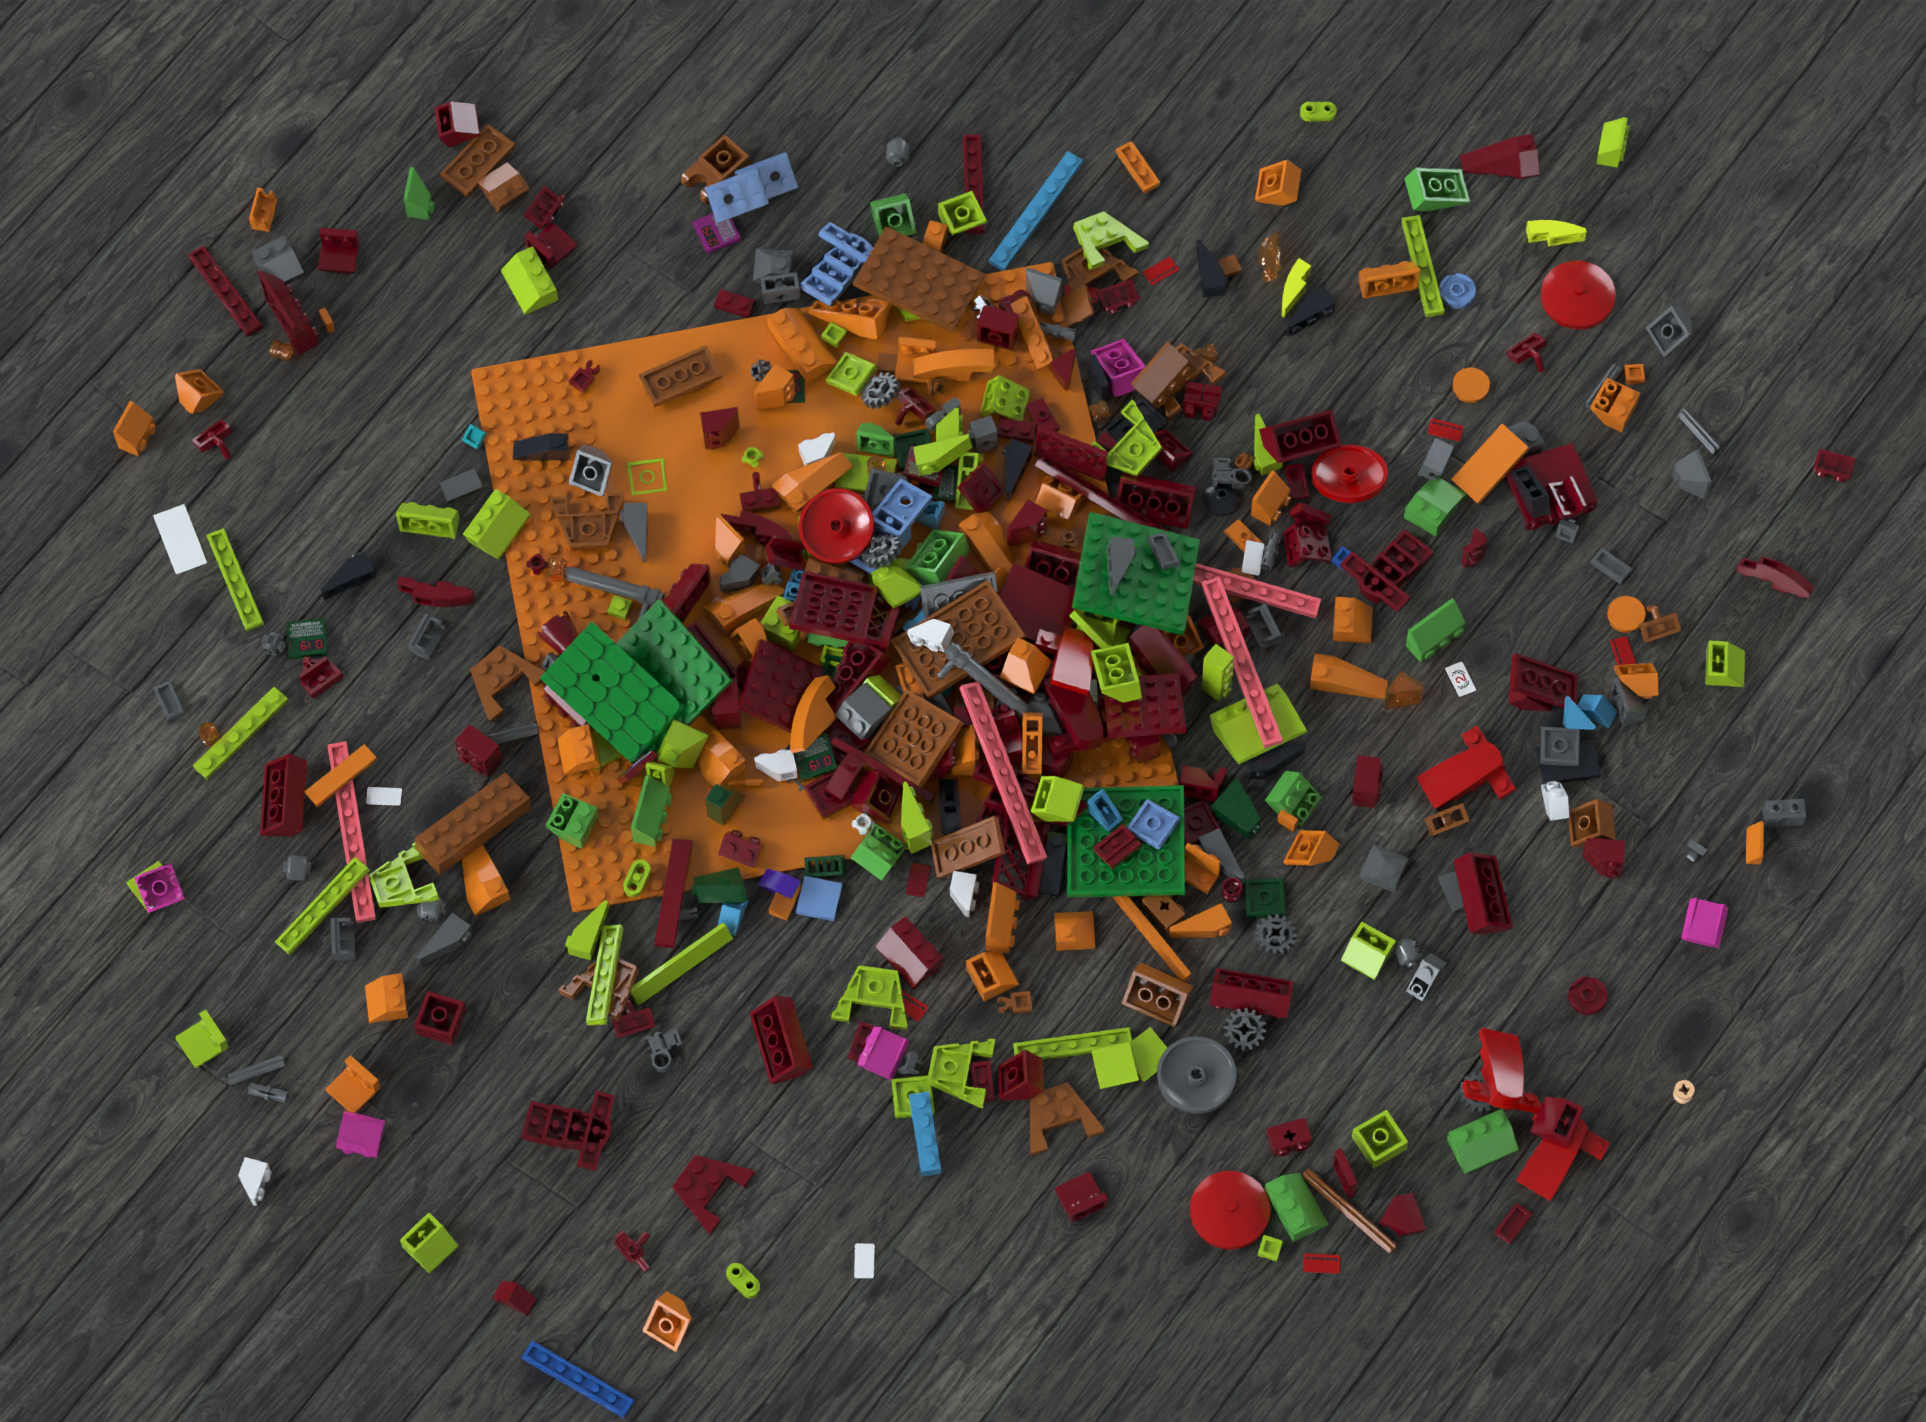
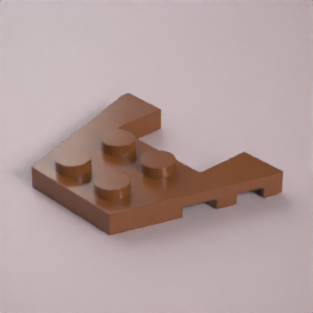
M1083 247L1062 259V265L1071 290H1076L1083 285L1088 286L1112 270L1116 272L1123 282L1138 276V271L1135 268L1132 269L1121 259H1116L1104 248L1097 250L1105 259L1104 265L1092 270L1088 268V260L1083 255Z
M1182 343L1175 349L1194 366V369L1190 376L1180 383L1179 388L1172 392L1164 404L1166 416L1170 420L1183 410L1173 395L1186 386L1187 381L1191 382L1204 371L1215 385L1227 375L1223 369L1201 357Z
M623 492L606 493L607 511L568 514L567 496L550 497V503L570 550L609 548L624 500Z
M498 646L470 669L490 723L505 713L493 699L496 695L523 674L537 687L543 682L540 677L546 672L502 646Z
M619 958L608 1017L617 1021L620 1020L639 972L637 966ZM597 961L587 967L588 970L581 976L576 975L572 978V982L566 987L564 985L558 989L560 994L575 1000L586 985L592 988Z
M1068 1083L1046 1089L1030 1099L1031 1156L1048 1151L1043 1131L1081 1120L1087 1138L1105 1132L1104 1127Z

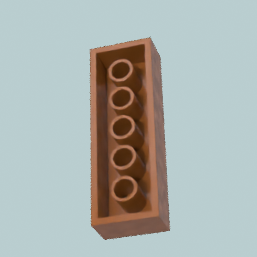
M505 772L415 838V849L441 875L529 811L530 798Z

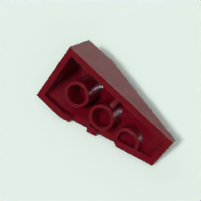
M1533 134L1516 136L1460 155L1464 173L1479 175L1496 174L1498 177H1504V175L1514 176L1515 179L1539 176L1538 155Z
M849 641L844 647L843 657L840 664H837L836 674L832 681L836 688L825 698L835 714L843 702L862 686L867 678L880 675L891 661L871 643L859 644Z

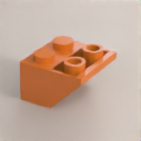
M1606 377L1590 409L1606 426L1623 432L1638 404L1640 392Z
M970 725L960 729L955 737L956 745L953 749L955 763L952 767V775L973 776L979 763V738L974 725Z
M1001 951L983 952L966 960V970L983 1001H987L1019 985Z

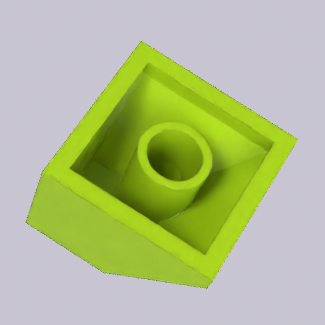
M972 191L938 203V215L942 223L947 225L948 232L952 235L987 223Z
M886 564L883 568L880 567L871 572L873 584L878 586L877 592L893 608L921 595L920 586L922 585L905 569Z
M673 719L657 752L658 760L676 768L693 769L709 734Z

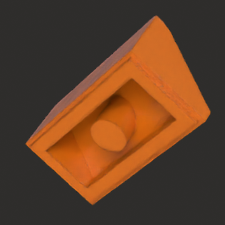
M1763 821L1747 828V864L1760 865L1763 860Z
M799 885L792 899L776 892L769 907V914L787 921L802 886Z

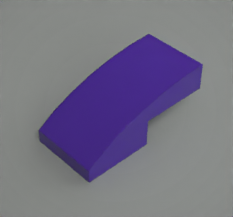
M766 869L758 883V887L773 894L777 892L792 899L801 882L784 873Z

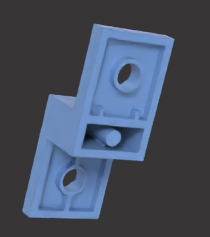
M785 152L734 171V177L704 187L717 223L769 204V198L798 188L787 153ZM777 171L779 173L778 180L771 181V173ZM727 194L733 196V200L729 204L724 203V196Z
M900 478L873 511L875 522L873 537L878 538L879 534L882 536L886 533L889 536L894 534L895 537H898L903 549L911 539V525L932 501V496ZM909 500L911 503L908 505H903L901 501ZM861 555L850 561L870 574L877 570L874 566L869 568L868 565H865Z

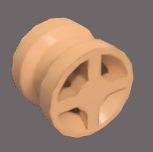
M1679 1081L1673 1091L1674 1099L1680 1104L1689 1103L1694 1094V1086L1690 1081Z

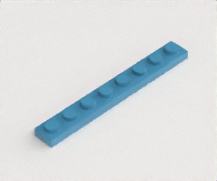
M1067 151L989 259V264L1001 271H1005L1082 166L1083 159Z

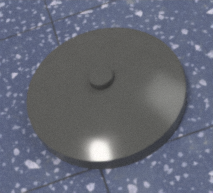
M1197 1036L1183 1038L1170 1045L1161 1056L1157 1068L1158 1087L1163 1097L1173 1107L1192 1114L1208 1113L1222 1106L1231 1096L1236 1083L1235 1063L1230 1053L1221 1044L1212 1039Z

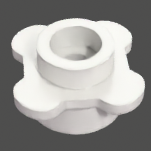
M865 813L860 814L856 820L852 821V827L856 828L860 835H866L867 831L875 825V822L871 821Z

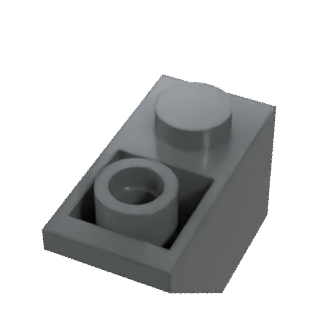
M740 554L737 559L735 558L732 561L729 571L721 576L719 580L721 591L725 593L752 586L761 573L760 565Z
M1430 953L1422 960L1406 992L1423 1001L1438 981L1447 963Z

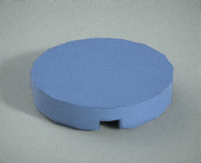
M1461 273L1446 276L1439 286L1442 302L1454 309L1469 306L1476 295L1473 280Z

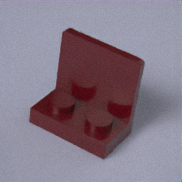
M554 222L550 223L539 234L534 235L529 231L524 235L526 247L530 248L533 246L539 259L550 269L577 248V243Z
M320 228L322 245L318 270L355 273L360 242L358 232L356 230Z
M1294 523L1283 532L1289 567H1296L1305 559L1323 562L1332 561L1326 527Z
M1015 710L992 715L1007 755L1021 753L1023 745L1022 727Z
M1090 1172L1054 1188L1071 1223L1107 1207L1108 1199L1104 1192H1100Z

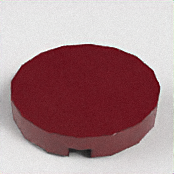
M1581 977L1571 984L1568 992V1001L1571 1007L1578 1013L1594 1015L1605 1007L1607 989L1597 978Z

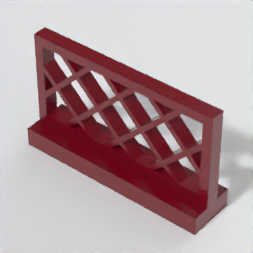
M1038 425L1034 456L1039 458L1047 456L1067 469L1101 482L1104 481L1110 468L1108 466V451Z
M877 592L876 598L880 603L875 604L873 607L875 615L871 616L869 623L871 628L867 631L865 642L880 646L879 651L887 653L904 604L893 608ZM884 607L887 611L880 613L878 609ZM880 620L883 624L876 626L873 621ZM875 632L879 637H871L869 634Z
M1006 812L1001 835L1005 854L1008 855L1012 864L1006 866L1003 861V855L996 858L992 885L993 882L999 883L1017 892L1021 899L1029 901L1038 897L1044 860L1027 864L1019 841L1014 834L1015 831L1009 825L1010 818ZM1034 822L1043 848L1046 850L1050 825L1045 823L1040 825ZM1008 836L1011 837L1015 845L1010 849L1006 843ZM1015 848H1017L1021 856L1017 861L1011 852ZM1022 860L1026 865V871L1023 873L1018 865V862ZM1011 866L1015 868L1018 874L1015 878H1012L1008 871V868ZM1001 872H1004L1008 882L999 881ZM1020 878L1023 883L1022 890L1016 886L1014 880Z

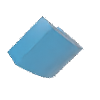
M805 569L802 571L792 570L783 598L791 602L796 601L802 574Z

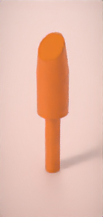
M750 778L746 779V781H728V784L762 786L766 780Z

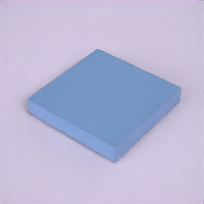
M1147 799L1127 829L1138 839L1160 850L1179 823L1180 817Z
M805 876L796 914L834 921L843 883Z

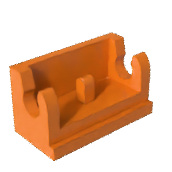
M257 188L249 217L251 229L270 232L278 201L273 191L270 190L269 194H265L262 188Z

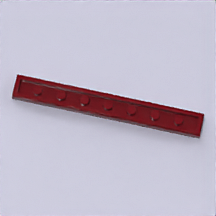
M1047 456L1037 461L1036 467L1123 520L1168 531Z

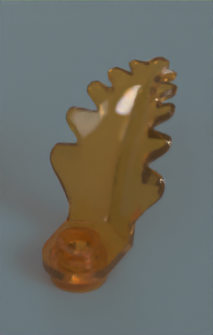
M1279 231L1265 238L1264 242L1260 243L1262 248L1257 250V253L1261 255L1257 262L1266 270L1262 273L1263 277H1261V280H1264L1265 283L1277 278V272L1283 269L1280 263L1281 250L1277 247L1278 239H1276Z

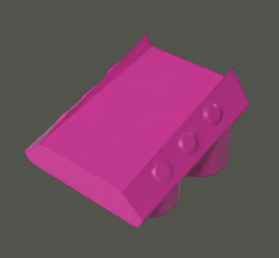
M171 863L134 877L148 913L185 899Z
M1698 898L1690 899L1681 939L1720 948L1728 907L1725 904L1713 903Z
M874 1026L871 1034L866 1038V1046L860 1054L857 1065L888 1080H892L909 1041L907 1038H902L882 1027Z
M344 1111L336 1148L342 1149L345 1154H353L355 1152L362 1154L364 1157L377 1158L385 1121Z

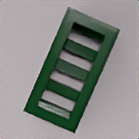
M845 854L804 858L805 874L808 877L844 875L847 873ZM828 860H831V871H828ZM836 860L839 863V870H836ZM811 861H815L816 872H812ZM820 861H823V872H820Z

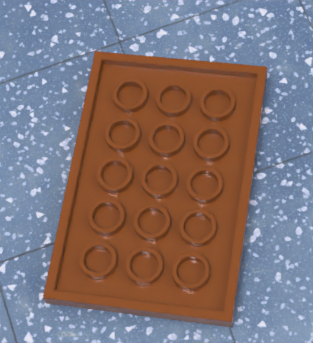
M886 226L855 278L853 286L953 333L981 285L985 274Z
M988 580L913 626L916 627L932 619L950 624L955 633L949 645L953 641L956 644L959 643L962 649L970 652L972 657L982 666L1010 650L1017 637L1022 640L1027 639ZM908 630L891 640L892 645L929 700L969 675L962 668L959 669L954 666L943 680L940 679L937 674L949 661L946 655L939 650L938 652L932 651L924 645H914L907 634Z

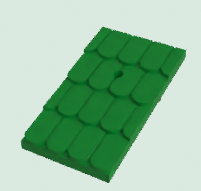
M592 621L540 677L549 688L633 764L665 731L673 719H676L686 708Z

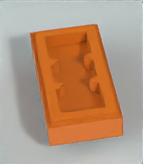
M1239 519L1225 530V534L1244 553L1247 540L1262 543Z

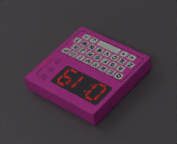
M710 214L692 222L707 254L741 241V237L731 218L717 223L714 214Z

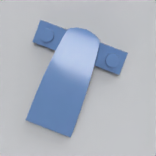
M829 222L820 230L819 237L836 247L824 255L823 261L812 269V273L801 282L800 289L831 306L855 280L873 247L862 237L848 233Z

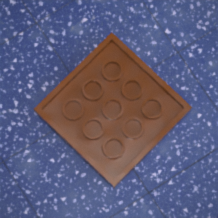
M906 689L870 743L865 754L922 788L964 723Z

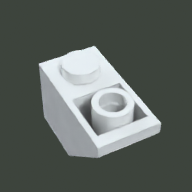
M834 432L830 434L825 433L818 438L807 439L798 444L799 454L804 466L830 456L836 444Z
M936 619L913 627L907 632L914 645H924L935 652H938V650L944 652L955 633L950 624Z
M782 749L777 751V753H763L758 755V757H754L756 769L778 782L798 778L794 756L790 750Z
M1550 781L1547 784L1541 785L1546 813L1550 821L1569 818L1568 796L1561 783Z
M953 871L950 896L965 917H970L971 911L975 910L976 900L973 898L974 893L978 894L980 882H977V875Z
M245 1157L238 1176L252 1204L257 1206L259 1200L261 1201L264 1197L265 1189L263 1188L265 1182L270 1180L271 1171L268 1163Z

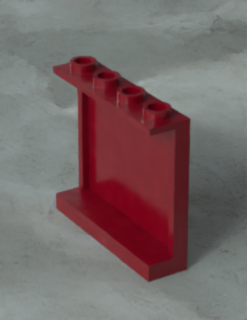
M1573 443L1520 459L1511 469L1514 470L1528 465L1544 489L1548 483L1562 482L1568 476H1573L1587 505L1583 512L1590 513L1596 509L1597 497ZM1510 471L1506 474L1503 480L1507 479L1526 523L1525 531L1530 529L1537 530L1543 525H1552L1561 520L1550 497L1551 514L1533 519L1524 505Z
M1013 563L999 597L1025 634L1027 639L1024 641L1035 645L1039 629L1063 636L1065 629L1070 627L1073 620L1070 614L1075 610V608H1072L1074 588ZM1040 650L1047 657H1055V654Z

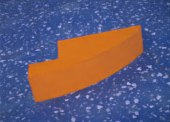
M994 349L950 350L915 358L913 360V377L929 379L944 377L946 380L968 382L972 372H992L994 367Z
M828 675L815 678L807 687L797 706L790 739V751L792 753L805 751L837 718L825 699L836 688Z

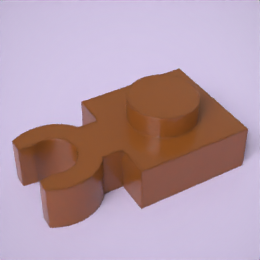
M1030 991L1011 993V999L1003 996L997 998L998 1003H1005L1004 1007H999V1013H1006L1009 1009H1012L1013 1014L1032 1012Z

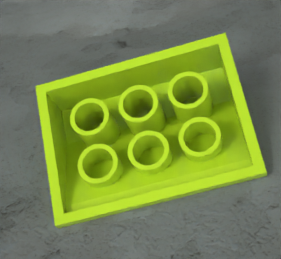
M1278 683L1264 689L1283 743L1307 733L1289 698ZM1245 699L1210 715L1213 732L1238 764L1281 745L1278 744L1264 749Z

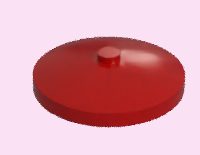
M1569 261L1556 266L1547 274L1541 288V302L1547 315L1559 325L1570 329H1588L1602 323L1612 312L1616 297L1615 287L1609 275L1597 265L1586 261Z
M1342 445L1328 449L1317 457L1312 467V480L1316 489L1327 498L1343 503L1363 502L1377 496L1384 489L1388 478V469L1384 459L1375 451L1358 445Z
M841 488L828 489L815 495L805 505L799 519V535L804 547L813 557L829 564H843L859 557L868 548L875 530L874 516L866 501L855 492Z
M1222 1171L1207 1177L1198 1185L1191 1199L1190 1217L1196 1232L1207 1243L1221 1249H1240L1254 1243L1264 1233L1270 1217V1202L1264 1188L1254 1178L1241 1172Z

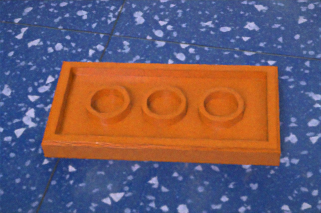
M1501 424L1451 480L1475 502L1480 504L1530 448L1504 424Z

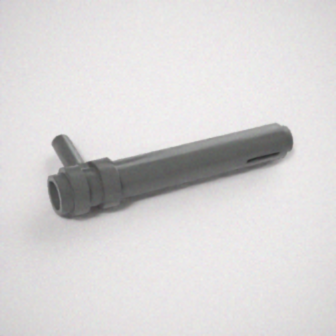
M572 566L570 568L567 567L564 572V578L569 582L633 599L643 604L638 620L658 599L663 600L665 597V593L661 592L660 589H650L646 585H635Z
M953 641L943 652L949 661L937 674L940 679L943 680L954 666L959 669L962 668L977 682L979 681L980 685L1000 702L1007 704L1010 710L1014 709L1019 718H1023L1024 712L1031 711L1027 703L978 663L970 652L964 651L959 643L956 644Z

